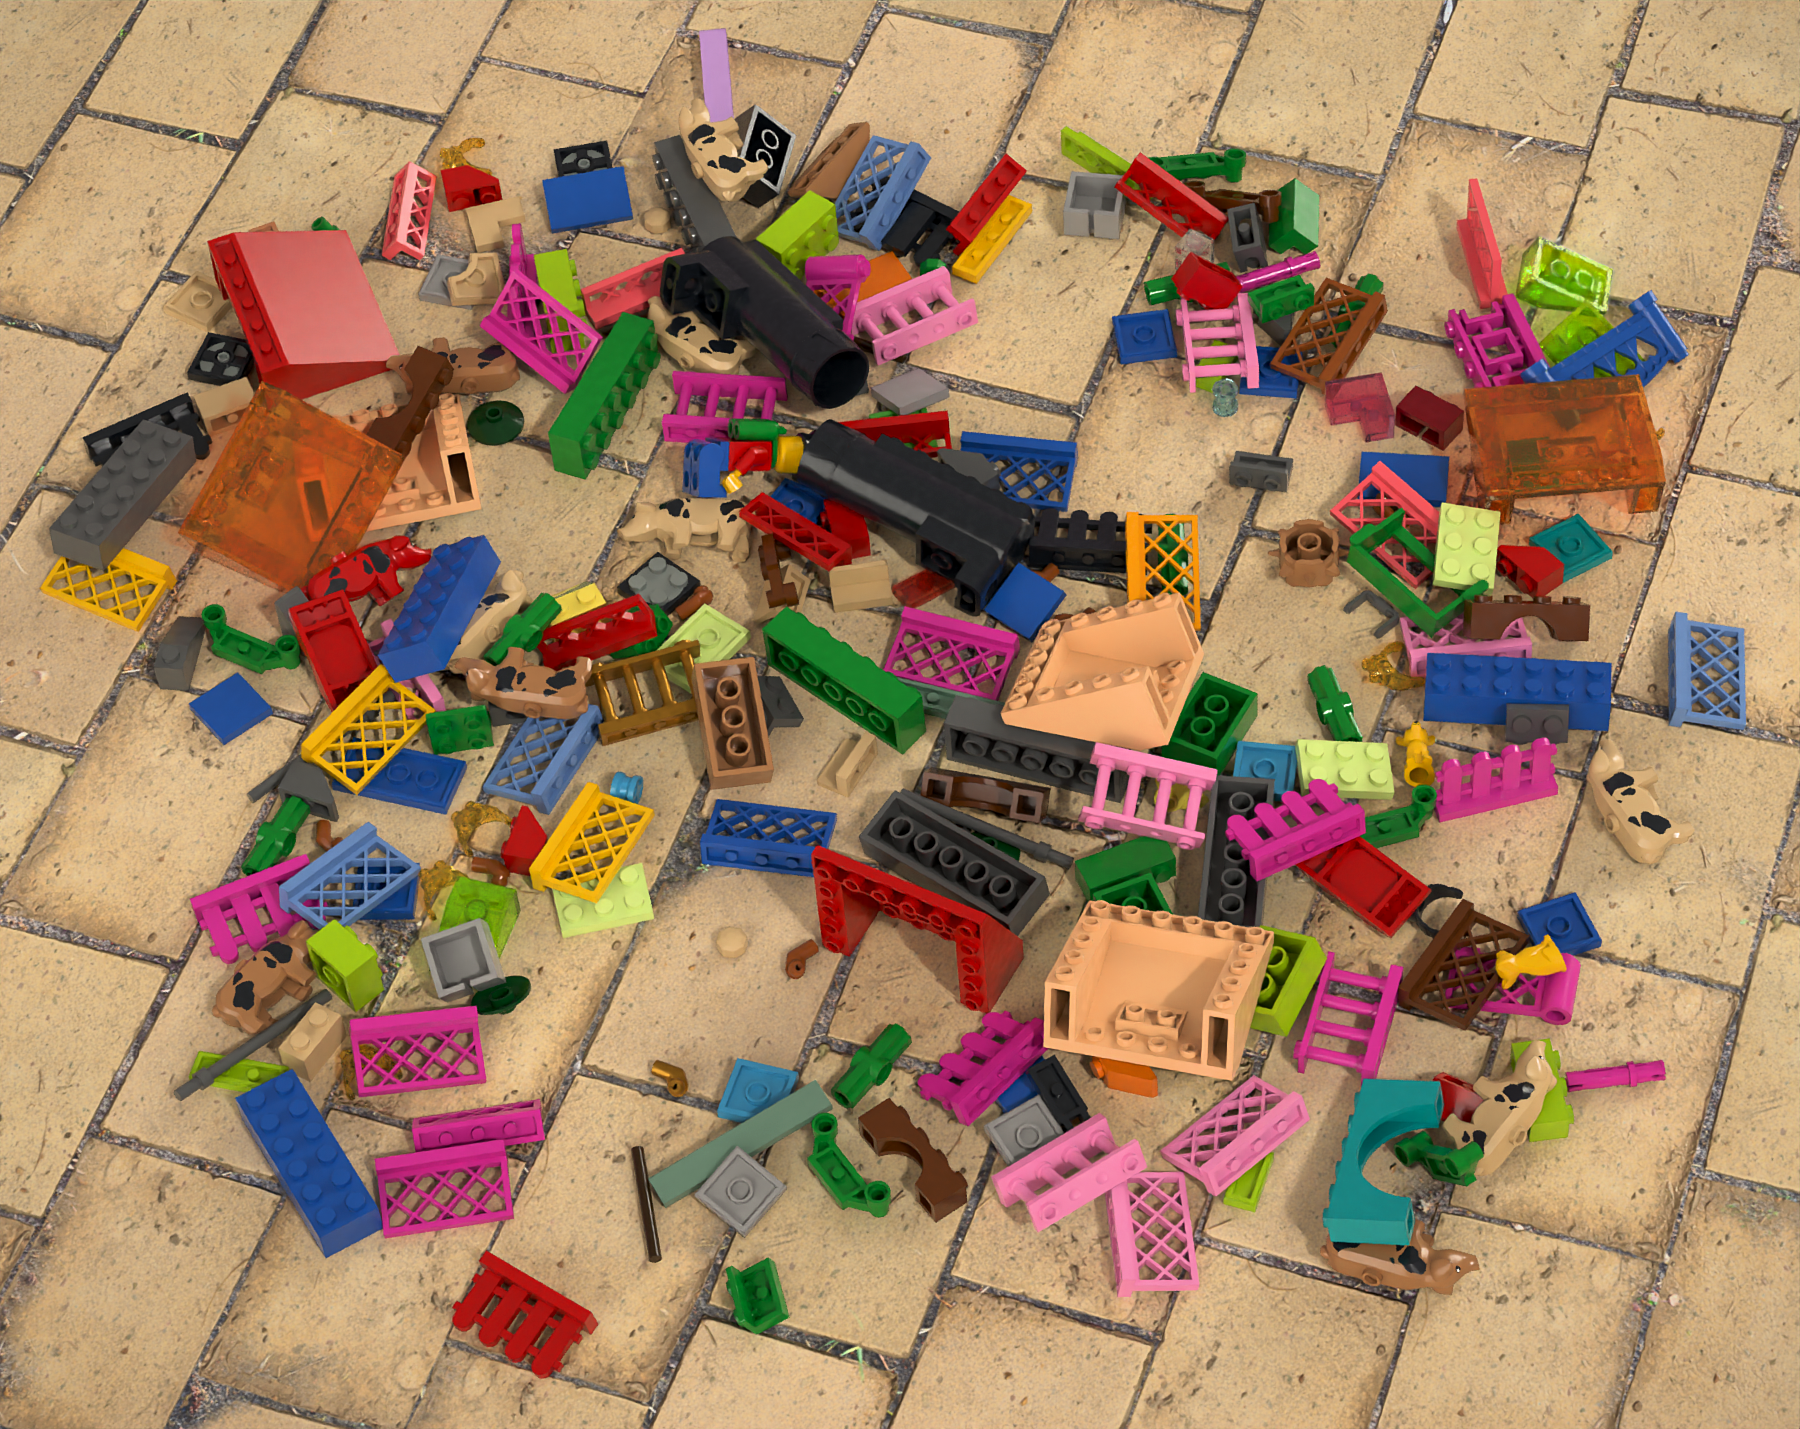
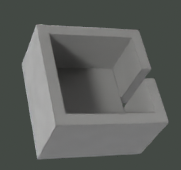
M1071 171L1063 210L1064 235L1089 237L1090 233H1094V237L1120 239L1127 197L1114 187L1123 175Z
M481 918L421 938L435 988L441 1000L448 1003L474 994L472 987L478 991H483L506 983L489 925Z

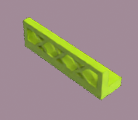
M1067 126L1061 130L1062 154L1089 172L1124 175L1131 166L1129 162L1081 131L1077 133ZM1129 178L1127 185L1134 190H1140L1139 185Z

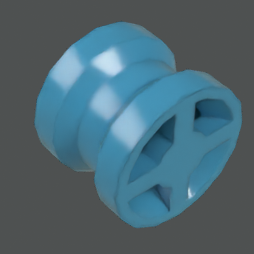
M616 772L612 780L610 795L638 804L643 791V777L638 775L628 777L624 772Z

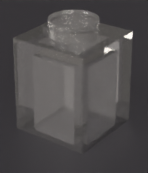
M1189 229L1175 246V269L1177 270L1190 252L1214 263V239Z

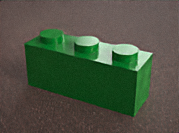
M1146 836L1075 861V878L1087 902L1089 900L1093 901V893L1148 873H1152L1156 883L1166 882L1171 877L1176 876V857L1168 842Z

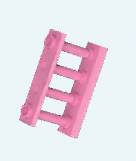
M943 266L857 302L851 334L854 336L863 331L869 334L873 339L872 347L875 363L879 366L977 324L976 305L973 298L959 303L953 297L950 273ZM941 299L948 309L934 314L927 304ZM916 309L923 319L909 325L902 315ZM891 320L898 330L883 335L877 325Z
M1248 292L1238 293L1237 305H1232V308L1188 311L1187 300L1181 297V309H1176V325L1182 326L1186 364H1182L1183 381H1189L1190 393L1196 392L1195 378L1241 375V377H1246L1248 389L1259 388V363L1251 306L1248 302ZM1233 319V322H1239L1235 323V326L1202 329H1190L1189 322ZM1223 338L1241 340L1237 342V345L1192 348V341ZM1238 356V359H1244L1240 360V363L1205 366H1195L1194 359Z
M1098 742L1095 743L1091 753L1090 764L1096 765L1099 771L1092 806L1082 807L1078 821L1084 822L1087 827L1093 829L1106 827L1176 843L1177 847L1186 850L1201 847L1206 833L1195 831L1202 792L1206 790L1211 791L1216 781L1217 769ZM1115 769L1125 771L1129 775L1122 814L1104 811L1111 771ZM1145 776L1156 778L1160 782L1152 821L1134 817L1141 779ZM1175 783L1187 785L1190 789L1183 828L1165 824L1171 787Z
M1098 1113L991 1176L1000 1202L1004 1206L1009 1207L1021 1199L1026 1202L1025 1204L1034 1228L1037 1232H1040L1147 1168L1138 1140L1133 1139L1121 1147L1116 1145L1106 1117ZM1102 1151L1108 1154L1094 1163L1088 1160ZM1075 1167L1081 1170L1067 1179L1061 1176ZM1048 1183L1053 1186L1039 1196L1034 1193V1191Z

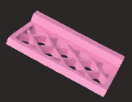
M1463 612L1450 622V624L1454 625L1450 631L1442 628L1435 633L1442 637L1436 643L1428 639L1429 635L1424 631L1417 634L1409 630V627L1418 626L1409 617H1401L1400 628L1409 661L1411 680L1426 678L1427 653L1532 658V642L1530 637L1527 636L1523 618L1516 619L1509 624L1500 640L1484 639L1486 641L1475 642L1478 639H1465L1457 635L1463 630ZM1509 634L1516 637L1511 639H1505ZM1449 641L1455 643V645H1446V644H1447ZM1419 644L1427 647L1415 649Z
M1253 1075L1160 1150L1163 1159L1205 1183L1207 1192L1217 1196L1308 1122L1310 1118L1302 1095L1294 1091L1288 1095ZM1255 1088L1262 1092V1096L1246 1098ZM1278 1103L1271 1110H1267V1104ZM1261 1106V1111L1245 1114V1108ZM1239 1109L1238 1115L1222 1117L1228 1110ZM1255 1122L1249 1128L1244 1129V1123ZM1237 1125L1236 1131L1221 1133L1222 1127ZM1215 1128V1134L1199 1136L1205 1129ZM1232 1141L1227 1146L1220 1149L1221 1142ZM1214 1144V1150L1198 1152V1146ZM1192 1147L1191 1153L1175 1154L1181 1148ZM1208 1160L1200 1168L1197 1167V1162Z
M1139 1172L1105 1192L1117 1297H1131L1132 1291L1198 1290L1199 1278L1184 1172ZM1127 1183H1139L1147 1191L1138 1198L1128 1190ZM1162 1183H1177L1178 1192L1171 1198L1158 1187ZM1151 1194H1154L1165 1203L1158 1212L1144 1202ZM1137 1208L1151 1217L1144 1226L1132 1218L1131 1214ZM1169 1208H1172L1181 1215L1182 1220L1176 1226L1162 1216ZM1155 1222L1169 1231L1162 1240L1148 1231ZM1141 1236L1155 1246L1147 1255L1135 1246V1242ZM1173 1236L1185 1244V1249L1180 1254L1166 1245ZM1159 1250L1173 1260L1165 1269L1151 1259ZM1145 1264L1158 1274L1154 1280H1140L1139 1270ZM1179 1264L1189 1272L1190 1280H1178L1170 1272Z

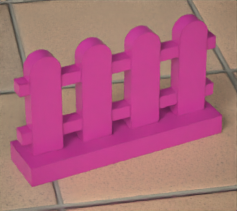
M521 223L512 224L513 244H511V255H509V277L512 271L518 269L538 285L534 261L535 254H526ZM517 281L514 285L517 298L526 297L524 286ZM518 302L521 316H531L528 302ZM508 303L507 317L514 319L511 303ZM532 320L523 321L525 332L530 336H535Z
M1539 738L1532 742L1531 749L1520 751L1519 746L1509 745L1501 751L1500 757L1492 759L1489 753L1479 752L1472 757L1470 764L1461 766L1457 759L1447 760L1442 764L1441 771L1435 772L1436 780L1440 782V789L1436 790L1437 800L1434 807L1439 823L1558 795V785L1553 776L1556 768L1551 763V755L1557 754L1556 745L1550 744L1547 738ZM1530 761L1529 768L1521 770V763ZM1500 768V774L1491 777L1492 769ZM1470 775V782L1461 784L1462 777Z
M1314 779L1309 783V794L1303 797L1296 791H1287L1282 795V806L1276 809L1268 803H1260L1254 809L1255 818L1249 821L1241 815L1229 817L1227 820L1228 830L1225 831V834L1229 841L1235 839L1243 848L1241 855L1245 861L1249 859L1250 874L1257 882L1365 834V811L1359 804L1353 806L1351 802L1345 804L1337 795L1338 787L1334 783L1328 785L1322 779ZM1317 803L1325 813L1317 816L1310 805ZM1290 815L1297 823V826L1290 828L1282 818ZM1263 827L1270 838L1263 840L1255 830Z
M307 854L190 899L197 922H199L202 931L209 930L215 946L210 947L213 957L219 955L224 963H235L239 958L238 947L249 944L251 950L257 952L268 943V935L278 932L279 937H282L288 933L291 926L301 920L307 921L298 913L291 915V913L285 912L280 908L279 886L311 864ZM308 899L302 903L306 907H320L319 899ZM327 902L323 903V907H328ZM266 906L273 923L262 927L255 910ZM237 917L244 934L233 938L226 921ZM307 921L309 927L314 928V929H318V928L315 927L313 924H311L309 921Z
M1004 1011L1002 1014L997 1012L987 1013L982 1018L985 1030L981 1034L975 1032L965 1034L961 1038L964 1050L959 1055L955 1053L944 1054L939 1060L942 1071L938 1075L927 1073L918 1079L921 1097L927 1101L931 1097L941 1101L944 1109L948 1111L953 1108L959 1123L969 1126L1049 1049L1043 1047V1020L1035 1017L1031 1022L1027 1020L1022 1024L1013 1020L1011 1013ZM996 1035L1006 1041L1000 1044L991 1039ZM976 1056L985 1060V1062L979 1065L970 1061V1059ZM954 1076L964 1082L958 1086L948 1080Z

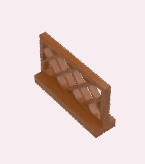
M1326 277L1314 295V306L1304 310L1271 361V369L1321 388L1323 395L1332 398L1388 312L1385 295L1376 291L1373 295H1370ZM1328 289L1340 292L1341 298L1325 302L1324 296ZM1356 300L1365 302L1362 309L1350 312L1348 303ZM1344 304L1347 313L1331 318L1328 309ZM1325 310L1327 319L1311 323L1310 317L1313 313ZM1350 321L1351 327L1349 330L1336 333L1334 324ZM1330 326L1333 335L1320 339L1316 338L1314 330ZM1311 332L1313 341L1297 345L1296 339L1299 335ZM1336 342L1337 348L1334 352L1322 355L1320 346ZM1312 348L1317 349L1318 357L1305 361L1302 360L1300 352ZM1297 354L1298 363L1292 365L1281 363L1284 357ZM1322 364L1323 370L1318 377L1308 374L1305 369Z

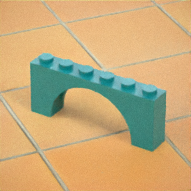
M1363 1079L1360 1092L1355 1093L1354 1115H1349L1348 1137H1344L1342 1140V1160L1336 1163V1182L1330 1185L1329 1208H1324L1323 1226L1328 1228L1331 1242L1410 1245L1415 1225L1411 1198L1395 1196L1377 1189L1363 1177L1362 1172L1372 1153L1388 1140L1413 1130L1439 1128L1444 1109L1440 1081Z

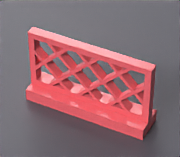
M1469 179L1467 219L1457 220L1456 228L1480 309L1491 308V302L1494 301L1502 304V296L1508 293L1501 273L1502 259L1478 179Z
M1381 461L1372 467V473L1330 510V515L1349 532L1354 534L1363 528V525H1378L1386 519L1384 518V506H1397L1405 511L1402 526L1405 529L1406 525H1419L1423 529V537L1415 538L1424 543L1426 548L1427 543H1436L1439 511ZM1372 484L1380 491L1381 499H1363V491ZM1347 506H1360V518H1347L1341 512ZM1363 506H1381V518H1363ZM1393 537L1381 544V547L1379 546L1372 551L1415 589L1433 574L1425 565L1424 571L1416 578L1406 570V562L1420 561L1415 556H1406V548L1403 546V556H1390L1385 552V544H1400Z

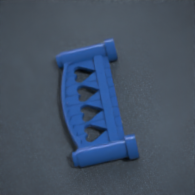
M1652 290L1628 305L1633 316L1552 368L1548 366L1543 358L1520 374L1526 385L1530 383L1561 430H1565L1567 434L1581 425L1580 417L1592 415L1620 404L1643 389L1663 369L1668 361L1672 360L1674 364H1677L1689 356L1687 346L1657 305L1656 301L1658 298ZM1636 338L1653 346L1656 349V355H1649L1647 361H1641L1637 354ZM1615 352L1632 360L1635 368L1627 369L1625 375L1618 374L1616 371ZM1593 366L1611 374L1613 383H1606L1604 389L1597 388L1594 383ZM1572 380L1588 387L1592 392L1591 397H1584L1582 403L1575 402L1572 394Z

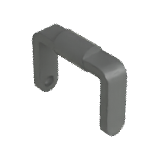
M1365 590L1346 604L1343 611L1346 614H1350L1368 600L1372 606L1390 618L1375 631L1374 636L1379 639L1398 625L1399 613L1383 598L1375 595L1370 590Z

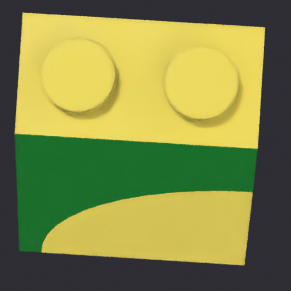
M586 581L552 595L561 605L562 611L547 628L607 606L595 583ZM603 618L598 622L607 623L610 620L609 618ZM577 628L572 630L571 632L580 633L585 631L586 629ZM551 638L552 641H553V643L559 640V639Z

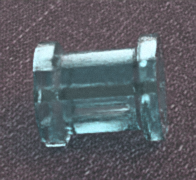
M1231 379L1216 381L1212 388V392L1215 395L1212 409L1218 416H1232L1238 411V402L1235 399L1238 394V386Z

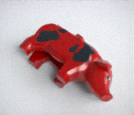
M396 535L383 541L367 544L349 555L345 551L339 553L329 560L332 565L315 574L301 590L309 601L342 589L349 602L357 601L369 594L379 606H382L404 591L398 583L396 571H408L428 563L431 559L432 551L431 548L425 550L417 547L410 542L407 536Z

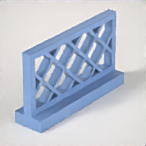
M875 135L872 136L834 203L837 218L843 215L846 217V222L838 226V236L865 243L871 249L880 251L882 239L895 224L931 160V157L919 143L910 141L908 145ZM878 145L885 147L886 152L875 158L873 157ZM904 152L900 161L894 163L893 157ZM888 160L890 166L877 172L876 165ZM871 168L873 175L860 181L862 173ZM891 175L887 184L881 187L880 180ZM875 183L877 190L864 195L863 188ZM858 192L859 199L847 204L849 196ZM878 198L874 207L868 210L867 203ZM862 206L864 213L851 219L850 212ZM865 221L860 232H855L854 226Z
M1675 612L1668 629L1669 726L1681 727L1683 721L1744 730L1746 726L1744 628L1687 620V613ZM1691 631L1702 633L1707 640L1698 643L1691 636ZM1723 636L1736 638V644L1729 648L1720 638ZM1712 643L1722 652L1716 658L1705 649ZM1697 653L1708 662L1701 668L1691 660V657ZM1727 657L1737 667L1731 672L1720 663ZM1712 667L1723 676L1716 682L1705 673ZM1697 677L1708 686L1701 692L1691 683ZM1727 681L1737 689V692L1732 696L1720 687ZM1712 691L1723 700L1717 706L1705 697ZM1699 701L1708 712L1705 714L1692 712V705ZM1729 706L1737 713V718L1727 717L1721 710Z
M588 704V711L577 717L579 719L574 725L566 728L563 722L569 719L548 718L539 721V718L533 719L528 717L484 783V792L535 805L539 813L549 815L599 738L598 724L604 721L599 706ZM560 723L561 730L545 736L543 729ZM540 731L541 738L525 744L528 735ZM564 737L566 738L560 747L550 749L549 743ZM544 745L546 746L547 752L532 758L530 757L529 751ZM526 753L527 760L512 766L510 765L514 757ZM551 759L546 769L536 772L535 765ZM531 767L533 774L516 780L515 773ZM511 775L513 782L503 786L496 785L500 779ZM537 782L531 794L520 791V788Z
M367 822L280 885V908L288 914L294 910L319 930L328 924L323 920V916H342L339 923L343 927L346 925L351 926L421 873V867L377 836V828L370 822ZM378 848L386 854V858H368V855ZM403 866L407 871L403 874H390V867ZM351 867H364V874H346V871ZM368 867H386V874H368ZM330 883H342V890L323 891V888ZM346 883H364V890H346ZM368 883H386V887L382 890H368ZM308 899H320V907H306L302 903ZM323 899H342V907H323ZM345 899H364V903L359 907H345Z

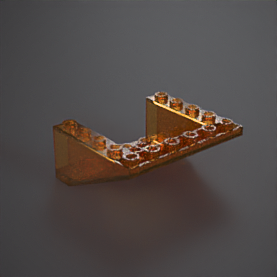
M1639 374L1464 389L1463 397L1478 508L1500 511L1499 525L1511 523L1515 499L1625 490L1628 514L1658 512L1666 478L1661 449Z
M261 381L179 529L178 534L204 558L286 594L295 586L301 589L307 585L315 574L332 565L329 560L343 551L347 555L356 551L406 458L399 452L289 392Z

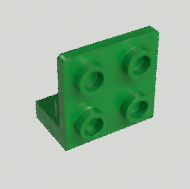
M485 705L426 714V722L435 755L451 754L471 749L478 750L494 746L491 717Z

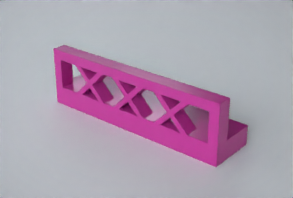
M540 1099L413 1118L412 1134L415 1152L504 1139L505 1146L545 1140Z

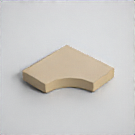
M497 252L470 253L467 269L457 276L448 277L447 286L452 306L496 303L505 286Z

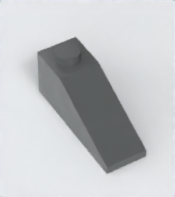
M178 616L160 643L153 667L160 689L189 691L206 631L201 617Z

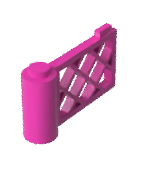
M862 254L809 257L805 264L806 286L813 292L820 289L827 291L821 299L827 303L833 298L837 303L833 310L837 314L842 310L845 312L842 331L854 340L851 329L860 285L862 282H865L871 272L869 261ZM851 288L850 294L841 302L835 297L843 289Z
M1463 947L1455 952L1457 959L1474 956L1471 947ZM1477 948L1478 953L1483 954L1481 953L1480 948ZM1561 953L1567 968L1566 972L1560 971L1550 975L1537 976L1529 982L1520 973L1517 979L1523 986L1511 993L1501 987L1502 979L1496 988L1504 997L1497 1002L1487 1000L1480 1011L1541 1017L1545 1022L1553 1025L1568 1024L1572 1019L1581 964L1573 955ZM1497 959L1482 962L1484 971L1487 972L1496 966ZM1455 968L1450 969L1448 980L1457 978ZM1478 968L1466 975L1461 971L1463 977L1480 973ZM1473 983L1466 985L1472 993L1482 992L1485 988L1482 987L1478 990ZM1461 986L1446 989V999L1455 998L1453 993ZM1529 991L1535 998L1534 1006L1522 1005L1516 999ZM1467 1004L1449 1007L1458 1009H1468Z

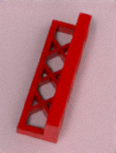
M1141 152L1136 156L1127 172L1114 187L1203 254L1218 238L1229 221L1225 214ZM1130 178L1139 185L1140 190H1134L1125 183ZM1149 197L1160 200L1162 206L1152 204ZM1172 214H1179L1184 218L1185 223L1175 221ZM1194 231H1202L1209 238L1204 242L1195 235Z
M1007 153L1000 159L946 228L950 234L960 241L952 251L958 257L971 244L1027 172L1024 167Z
M948 411L838 422L865 434L875 442L881 434L890 438H898L903 443L911 442L916 445L913 448L914 450H921L930 458L938 457L937 451L941 448L952 449ZM945 439V446L933 448L928 445L932 440Z
M763 492L739 511L741 519L766 534L773 533L774 539L827 571L838 566L852 565V545Z
M637 594L546 628L543 631L542 640L537 648L543 655L544 666L554 671H559L569 665L575 666L577 657H587L592 661L656 637L655 615L642 596ZM635 606L640 608L639 611L634 613L625 612L627 609ZM603 618L613 619L607 623L598 622ZM577 628L586 629L585 631L580 633L571 632L572 630ZM550 638L559 639L558 641L548 645L544 642L545 640Z

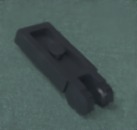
M1055 1054L1027 1069V1077L1064 1133L1074 1128L1070 1121L1079 1118L1081 1124L1091 1118L1087 1112L1088 1107Z

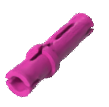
M1316 251L1295 258L1287 257L1282 262L1246 274L1237 275L1236 278L1243 286L1240 293H1244L1251 289L1259 288L1261 285L1265 286L1304 272L1319 269L1321 264Z
M1663 1060L1636 1064L1633 1061L1626 1062V1065L1565 1072V1080L1569 1093L1618 1085L1636 1087L1637 1083L1666 1080L1664 1075L1666 1072Z

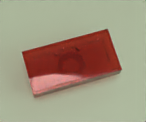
M925 569L893 586L892 592L904 607L916 609L955 588L954 581Z

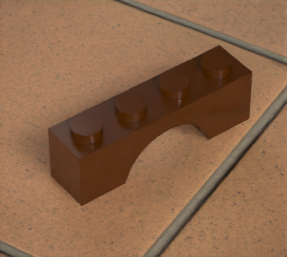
M417 346L404 368L413 383V393L410 402L396 415L376 418L362 441L371 454L398 466L403 458L409 455L412 442L416 435L420 434L424 429L428 414L431 410L435 409L439 402V395L453 377L454 368L446 357L421 346Z
M1476 594L1474 595V600H1464L1463 636L1470 639L1500 640L1505 629L1513 621L1525 616H1535L1546 625L1550 637L1558 641H1589L1590 605L1581 602V597L1563 596L1562 602L1551 601L1552 597L1533 596V601H1522V596L1504 595V600H1493L1492 595Z
M931 767L923 773L920 795L948 807L961 806L987 809L1005 814L1009 818L1040 823L1047 817L1051 788Z
M888 1098L858 1117L860 1136L878 1157L891 1154L902 1155L912 1159L920 1166L922 1172L915 1183L916 1200L934 1222L937 1223L967 1203L966 1188H968V1183L959 1171L954 1172L951 1169L945 1154L940 1149L935 1150L930 1145L925 1131L921 1127L916 1128L910 1122V1116L905 1108L901 1105L897 1107Z

